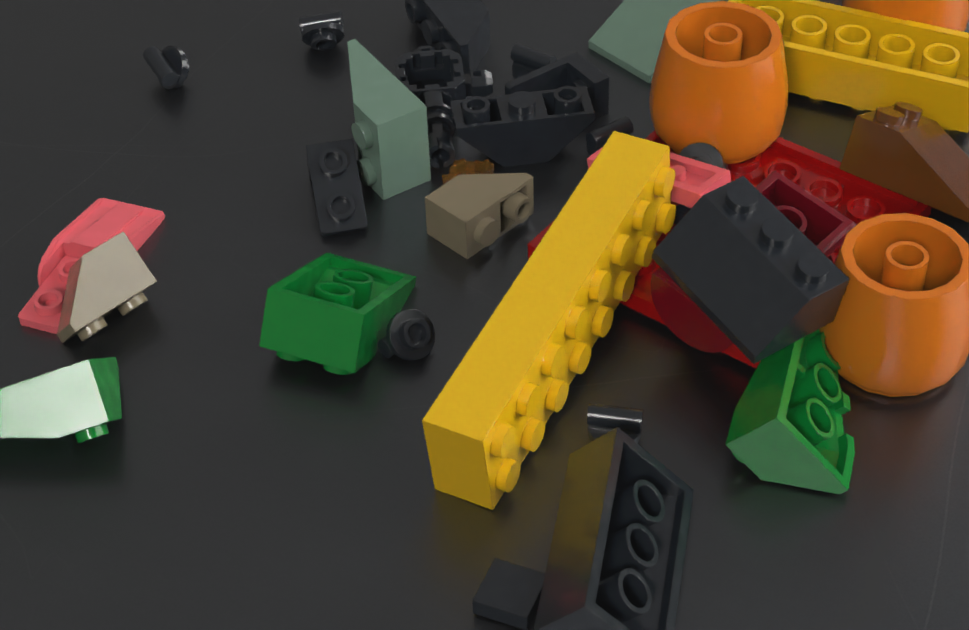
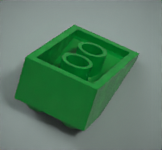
M326 252L267 289L259 346L276 351V355L285 360H309L323 364V368L326 371L334 374L348 375L356 373L374 358L379 349L378 341L386 336L387 325L390 319L403 308L415 287L417 277Z

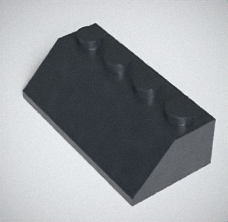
M618 427L569 455L534 630H675L694 489Z

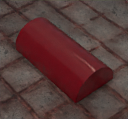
M776 170L755 187L826 257H829L842 245L846 234L856 226L855 222ZM661 267L652 274L651 295L655 308L663 322L678 338L693 348L710 353L724 351L733 344Z

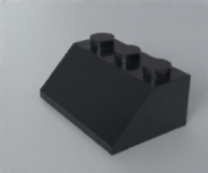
M744 176L703 195L653 250L652 259L753 364L833 322L850 280Z

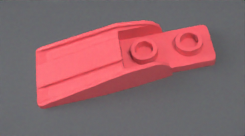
M107 198L97 199L51 241L39 263L37 275L39 288L18 314L20 324L57 334L70 268L84 254L123 231L136 251H138L165 219L164 212Z

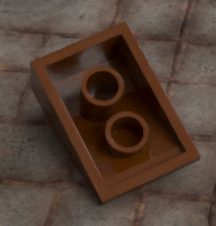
M895 102V105L888 107H877L874 111L856 116L839 168L840 170L969 222V157L936 121L921 116L923 112L921 108L905 102Z

